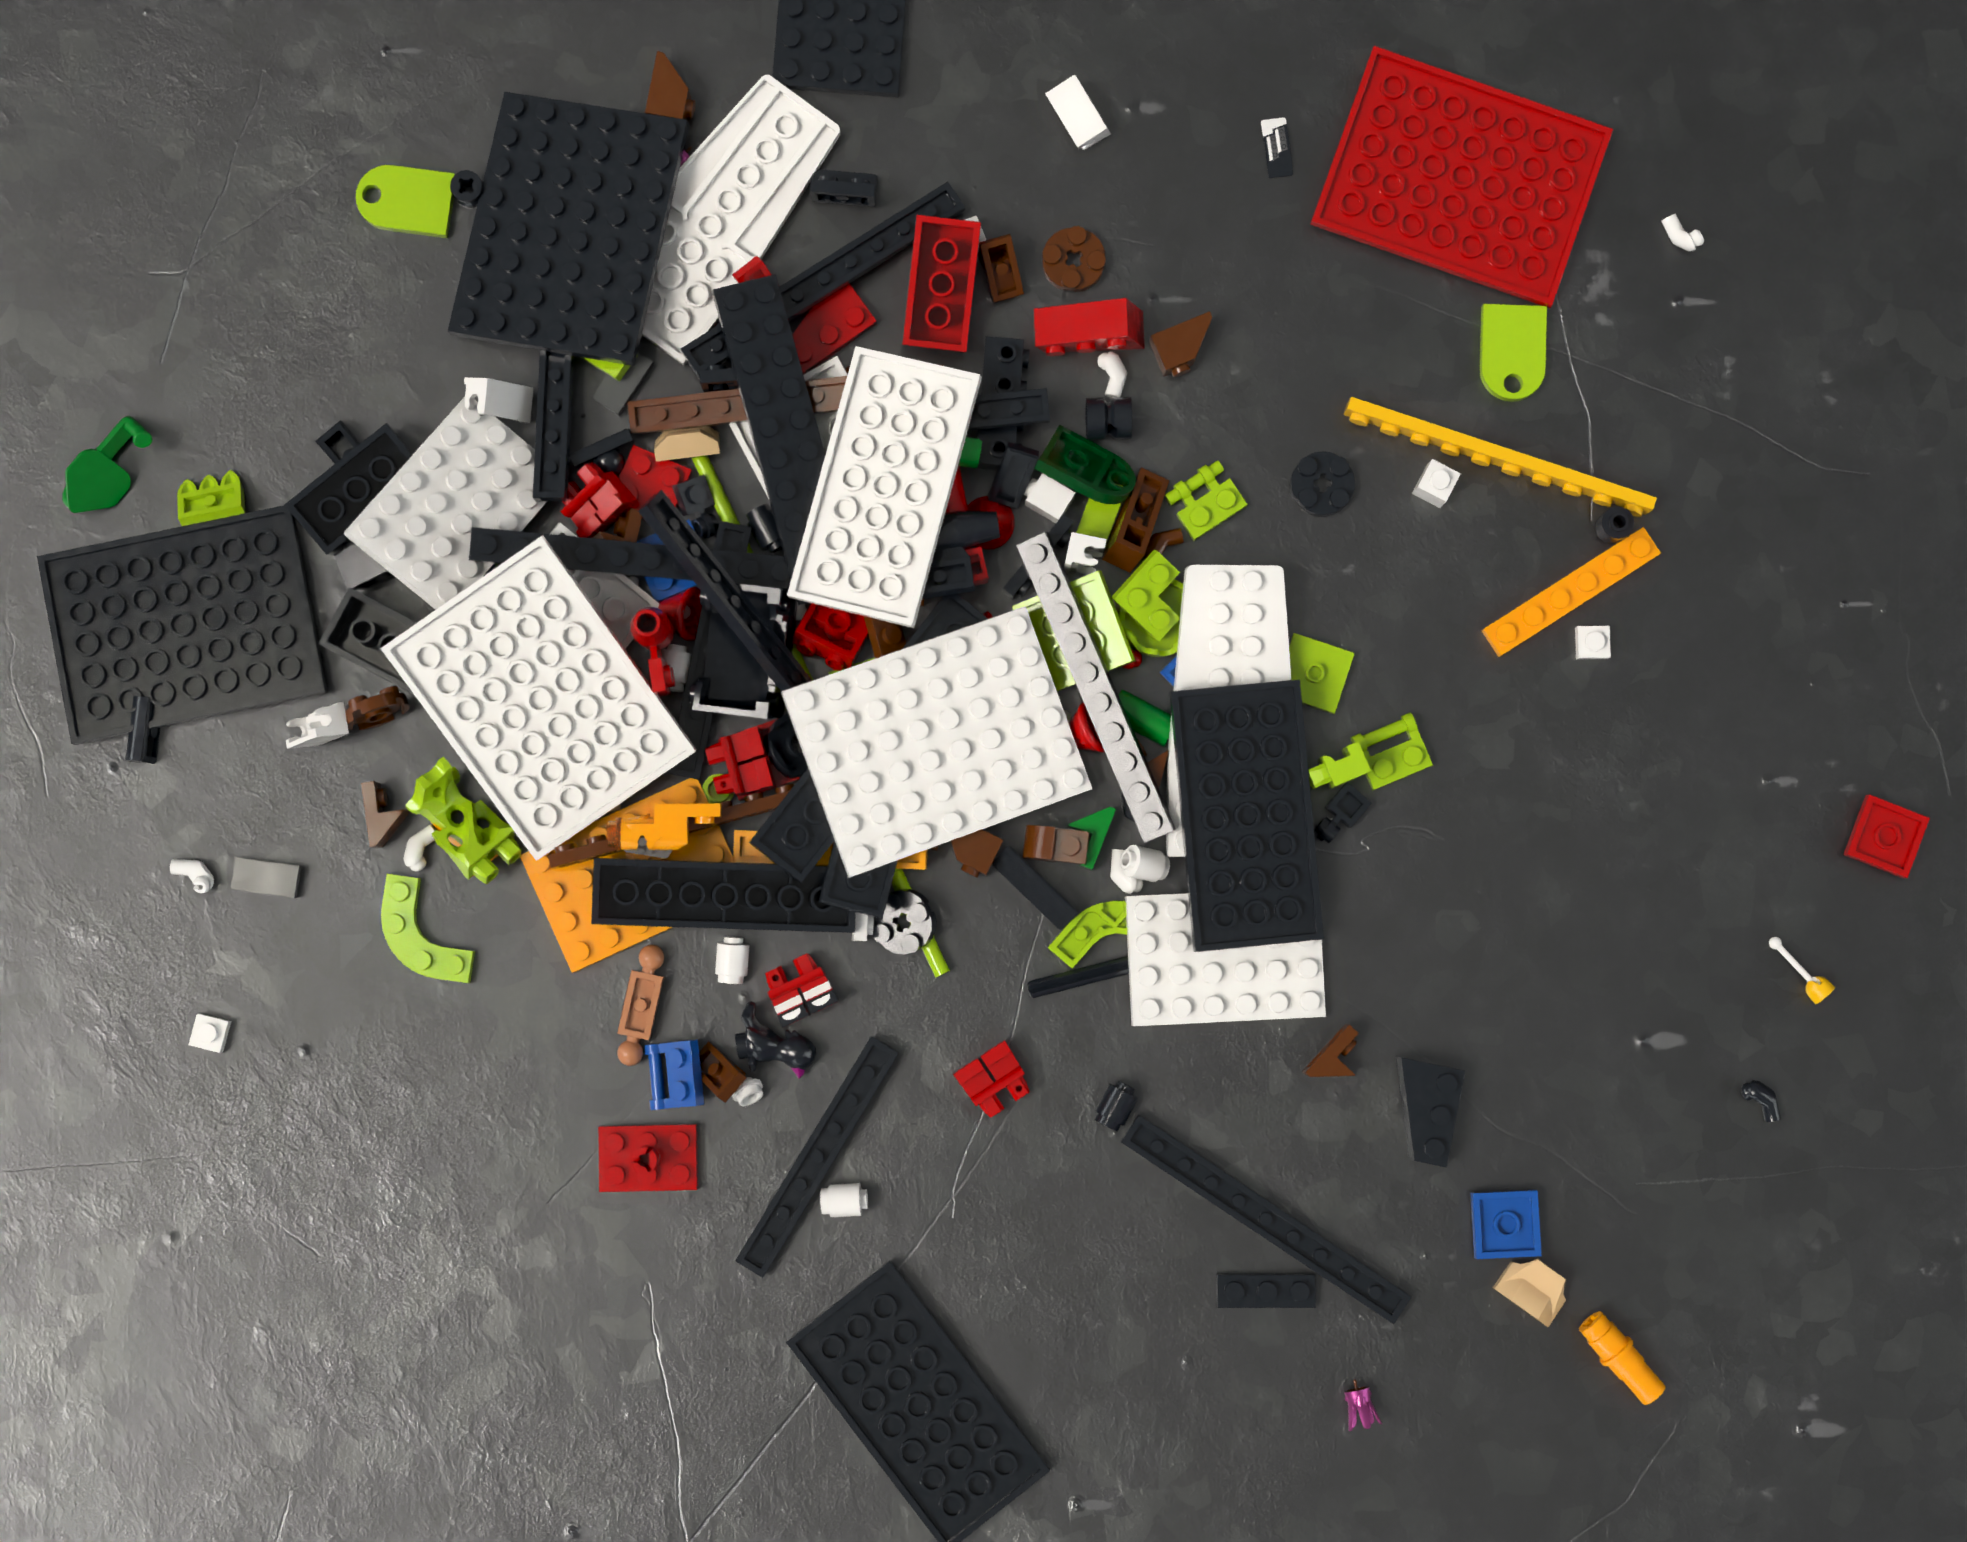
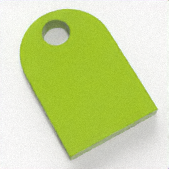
M394 165L378 166L368 171L361 178L356 190V204L366 221L378 229L448 238L454 201L450 184L455 173ZM372 188L381 190V197L377 202L368 203L365 201V194L368 190Z
M1483 304L1481 306L1480 377L1484 387L1494 397L1509 402L1520 401L1532 395L1541 385L1546 369L1547 306ZM1505 378H1517L1520 382V390L1516 393L1507 391L1504 387Z

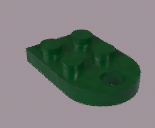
M1062 425L1058 426L1034 468L1047 477L1072 488L1077 493L1104 504H1119L1126 501L1136 484L1135 473L1124 459Z

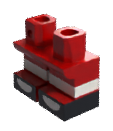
M809 953L793 960L800 976L791 981H788L782 966L765 973L770 991H767L773 1003L782 1028L810 1015L799 988L804 995L811 1014L839 1002L823 968L817 966Z

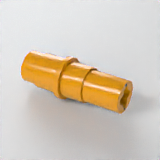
M1601 1311L1593 1313L1583 1321L1579 1331L1600 1357V1363L1605 1367L1608 1366L1643 1405L1652 1403L1662 1395L1666 1388L1665 1384L1646 1364L1643 1356L1633 1346V1340L1629 1336H1624L1612 1321H1609Z

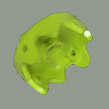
M1174 579L1158 597L1180 617L1183 583ZM1120 607L1119 618L1128 643L1135 650L1151 657H1166L1177 653L1180 619L1160 641H1157Z

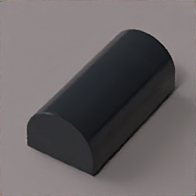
M133 696L132 708L136 706V710L131 713L130 725L134 726L133 731L128 734L125 761L155 764L157 762L160 728H149L152 705H155L150 697ZM148 737L154 738L151 757L146 756Z

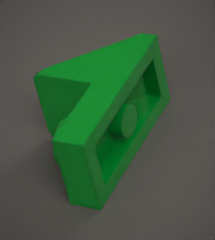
M1108 807L1068 824L1067 827L1074 830L1090 832L1086 865L1080 864L1081 867L1089 870L1093 869L1116 811L1115 808Z

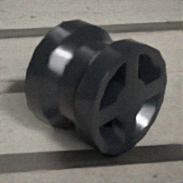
M464 170L454 175L450 188L459 204L467 208H474L478 205L483 182L473 171Z

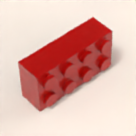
M924 215L916 216L902 345L960 352L967 351L981 222Z

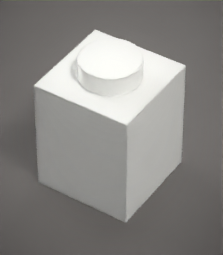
M1432 459L1426 465L1412 494L1441 508L1449 498L1461 473Z
M1042 473L1038 480L1032 478L1024 493L1027 496L1025 506L1056 524L1072 503L1075 492Z

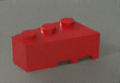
M1127 298L1034 309L1035 347L1046 353L1047 356L1065 355V352L1090 353L1102 350L1145 349L1143 311Z

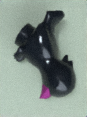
M750 1001L746 1004L741 1015L746 1032L735 1034L739 1059L748 1058L750 1072L756 1070L757 1062L782 1061L794 1071L798 1079L802 1077L805 1069L815 1060L816 1049L814 1044L796 1030L792 1033L789 1030H785L786 1038H780L774 1031L758 1021L755 1003Z

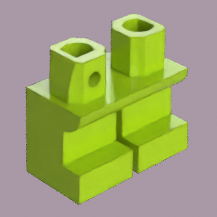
M1359 741L1341 750L1344 758L1334 761L1330 756H1322L1318 759V766L1308 769L1309 783L1312 790L1328 784L1329 788L1332 789L1371 772Z

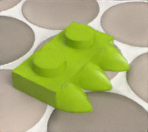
M229 470L222 478L220 486L213 476L207 475L202 480L199 490H197V487L191 480L186 479L180 485L177 493L178 520L180 524L186 526L244 514V488L238 475Z

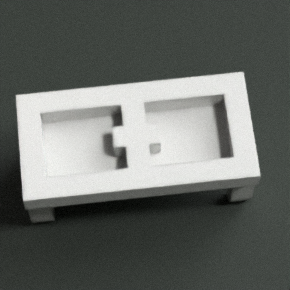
M1076 75L1071 76L1045 93L1078 149L1082 147L1085 150L1111 135Z
M465 377V407L467 410L472 411L474 409V399L478 396V414L530 423L533 387L490 378Z
M1071 532L1064 565L1066 574H1069L1070 571L1086 575L1095 572V568L1085 566H1095L1098 564V560L1094 558H1102L1106 539Z
M344 702L318 708L307 717L295 718L286 723L288 727L299 726L302 730L301 737L295 736L286 740L287 749L320 746L349 734Z

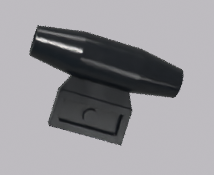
M954 511L945 513L922 599L975 591L971 559L964 549L1000 538L996 511Z

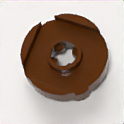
M1081 226L1065 228L1053 234L1046 242L1042 253L1043 271L1048 281L1058 289L1082 292L1094 286L1101 278L1106 262L1105 250L1100 240ZM1071 252L1073 254H1080L1079 262L1081 265L1078 267L1074 264L1068 266L1066 264L1068 260L1067 254Z
M390 686L381 690L379 695L367 698L366 695H361L348 701L349 708L345 711L348 729L353 730V725H358L359 730L371 729L395 720L393 713L401 710L402 715L405 714L410 708L405 693L400 692L398 686Z

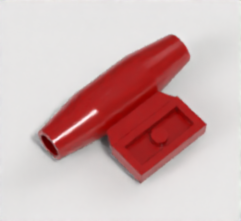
M646 607L639 610L633 616L630 625L631 633L641 646L650 650L651 659L648 660L653 693L659 697L671 695L670 687L676 686L673 667L667 665L662 659L661 650L666 648L673 640L674 626L662 610L655 607Z

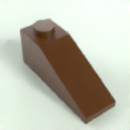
M1142 467L1139 469L1135 487L1129 498L1124 502L1108 539L1102 560L1131 573L1145 555L1169 480Z

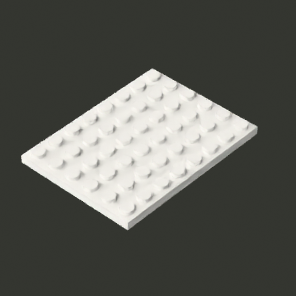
M543 535L380 648L536 861L697 750L659 696L653 693L652 686Z
M1026 606L781 692L848 878L1092 789Z

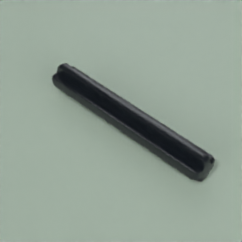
M1128 956L1031 980L1027 983L1029 995L1031 998H1036L1129 974Z

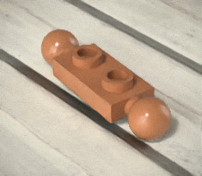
M647 945L641 949L639 963L643 967L642 972L631 970L617 1032V1034L627 1036V1040L621 1043L617 1050L618 1059L627 1066L638 1064L643 1057V1048L639 1044L640 1039L651 1040L664 981L663 976L654 975L655 970L660 968L664 962V953L656 945Z

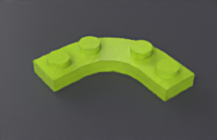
M387 874L381 909V923L385 939L393 954L406 967L420 975L441 980L470 983L475 951L442 947L431 943L422 935L418 927L416 909L421 878Z
M1126 901L1104 902L1085 909L1067 924L1049 945L1048 949L1073 969L1092 945L1102 937L1111 934L1127 935Z

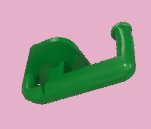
M126 416L122 418L96 449H86L80 452L65 471L66 486L62 493V501L71 512L80 513L113 507L128 491L131 483L129 474L111 459L131 436H133L134 445L139 448L148 447L153 440L152 435L133 417Z

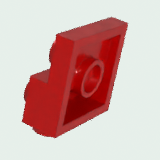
M811 603L795 630L793 643L797 645V650L803 655L812 657L816 654L826 659L825 663L831 669L841 671L843 668L847 669L854 665L869 634L864 616Z

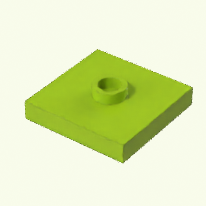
M1293 633L1289 644L1291 680L1300 679L1302 704L1334 715L1355 653Z

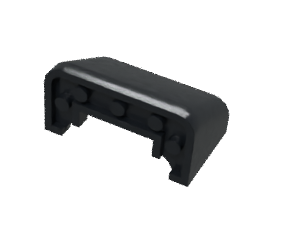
M736 583L792 654L797 600L789 598L787 596L788 589ZM701 591L700 604L704 606L707 613H710L704 677H700L696 683L692 684L690 689V701L693 702L692 710L763 719L782 717L785 713L786 705L781 690L769 678L765 670Z

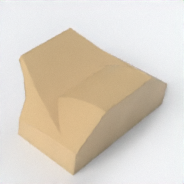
M711 426L663 431L655 440L654 452L656 462L720 454L719 432L711 428Z
M1538 1259L1523 1264L1511 1261L1492 1287L1546 1327L1550 1326L1566 1301L1564 1297L1566 1279Z

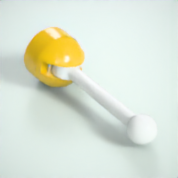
M1779 937L1770 938L1769 946L1772 949H1777L1807 981L1805 986L1806 993L1815 1004L1821 1002L1835 989V986L1825 977H1812L1782 946V941Z

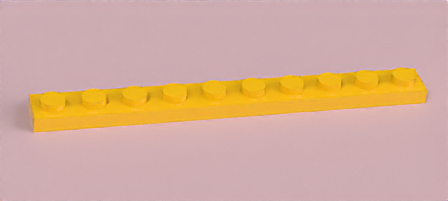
M1351 397L1347 402L1343 414L1350 417L1349 421L1354 424L1368 426L1369 423L1380 427V431L1390 436L1402 434L1411 437L1410 441L1417 445L1428 446L1432 444L1441 447L1440 451L1447 455L1459 456L1460 453L1472 457L1471 462L1481 466L1493 464L1502 467L1501 471L1505 474L1517 477L1523 474L1532 477L1531 481L1538 485L1549 487L1553 484L1562 487V492L1568 495L1580 497L1581 494L1593 497L1592 501L1596 504L1607 507L1614 504L1630 511L1632 516L1641 517L1642 514L1646 515L1651 512L1657 497Z

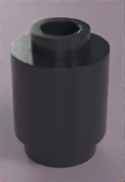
M763 504L750 511L746 515L749 521L747 525L752 527L751 533L762 551L769 550L771 554L781 550L782 544L769 504Z
M1623 507L1610 508L1597 519L1595 525L1596 533L1604 542H1619L1632 532L1634 518L1630 511ZM1613 520L1617 522L1619 528L1613 524Z
M1118 1081L1116 1086L1109 1083L1096 1109L1098 1114L1095 1120L1118 1132L1120 1126H1124L1138 1100L1133 1095L1136 1089L1121 1081Z

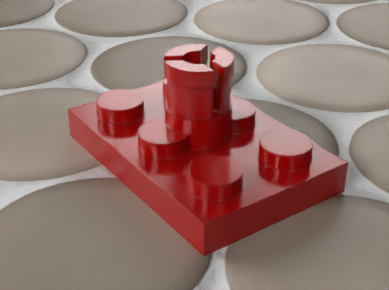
M697 1124L598 1127L599 1192L698 1190Z

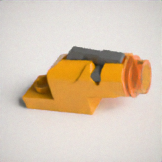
M654 804V817L646 814L633 818H616V821H608V847H616L617 850H624L628 853L666 859L673 850H678L689 844V817H695V824H714V817H722V804Z

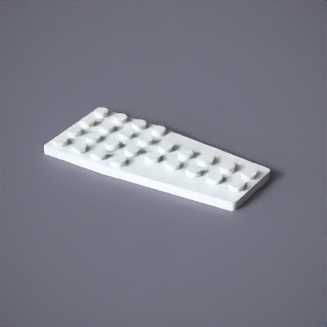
M764 75L758 80L679 169L642 335L683 366L687 364V361L680 349L713 329L719 321L712 290L737 284L732 276L733 273L755 256L762 260L807 189L811 179L814 178L815 172L821 167L840 137L838 124L770 75Z
M1278 565L1187 566L1184 571L1173 691L1291 680L1283 568ZM1171 716L1167 756V810L1176 830L1166 834V856L1185 857Z

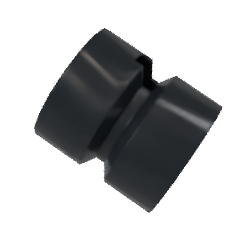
M1113 397L1111 402H1106L1104 398H1086V439L1104 440L1107 435H1111L1113 439H1131V397Z

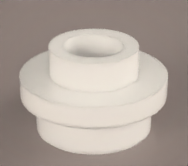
M746 1077L737 1091L733 1093L732 1098L734 1101L739 1102L740 1106L752 1105L762 1098L763 1084L759 1079Z

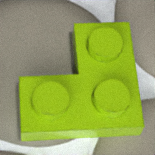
M1153 550L1111 598L1155 640L1160 641L1178 622L1180 617L1158 596L1180 572L1157 550Z

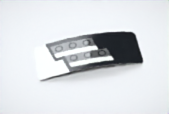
M1286 119L1262 120L1261 127L1268 177L1292 176L1293 166Z

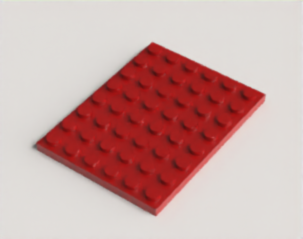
M1373 46L1310 225L1551 308L1613 129Z

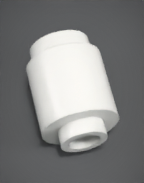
M669 644L667 649L661 650L662 659L667 665L673 667L676 686L670 687V690L673 692H684L692 654L686 652L687 647Z
M1131 845L1122 853L1120 866L1127 877L1156 882L1165 879L1168 875L1170 860L1159 850Z
M725 936L724 942L717 943L715 974H718V982L744 984V976L748 974L750 947L749 944H743L744 938Z
M860 1183L831 1184L828 1188H821L820 1202L822 1215L830 1214V1217L862 1216V1209H868L867 1189H861Z

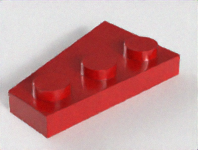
M850 284L813 306L792 334L803 375L877 325L876 319Z

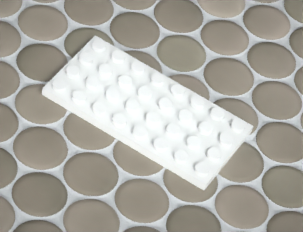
M855 346L787 596L789 598L914 628L982 379L980 374Z

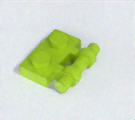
M1218 460L1209 466L1203 465L1197 469L1198 473L1185 482L1179 481L1173 485V490L1165 494V498L1171 506L1179 500L1185 505V508L1179 511L1176 516L1193 541L1248 505L1230 478L1222 484H1218L1215 477L1224 471L1223 466ZM1205 484L1210 492L1195 501L1191 492Z

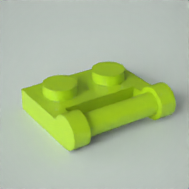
M1411 712L1402 715L1401 720L1365 735L1359 733L1351 737L1352 744L1359 741L1371 769V772L1365 775L1372 791L1433 766ZM1406 731L1409 741L1373 756L1369 755L1367 747Z

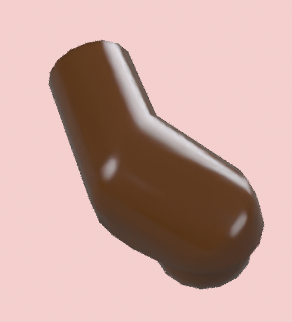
M1181 528L1153 534L1150 537L1143 557L1146 559L1153 550H1157L1162 555L1166 547L1184 543Z

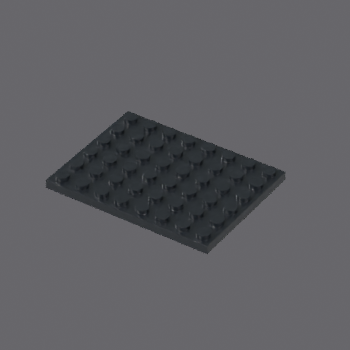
M504 92L482 184L483 189L479 196L450 318L449 334L635 366L689 129L688 121L685 119Z
M285 505L37 556L70 741L73 745L127 735L132 732L134 725H130L131 713L136 710V706L132 708L133 696L150 697L152 699V703L155 705H152L149 728L156 729L328 693L295 517Z

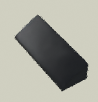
M1007 846L993 861V866L1058 929H1063L1078 914V911L1011 846Z

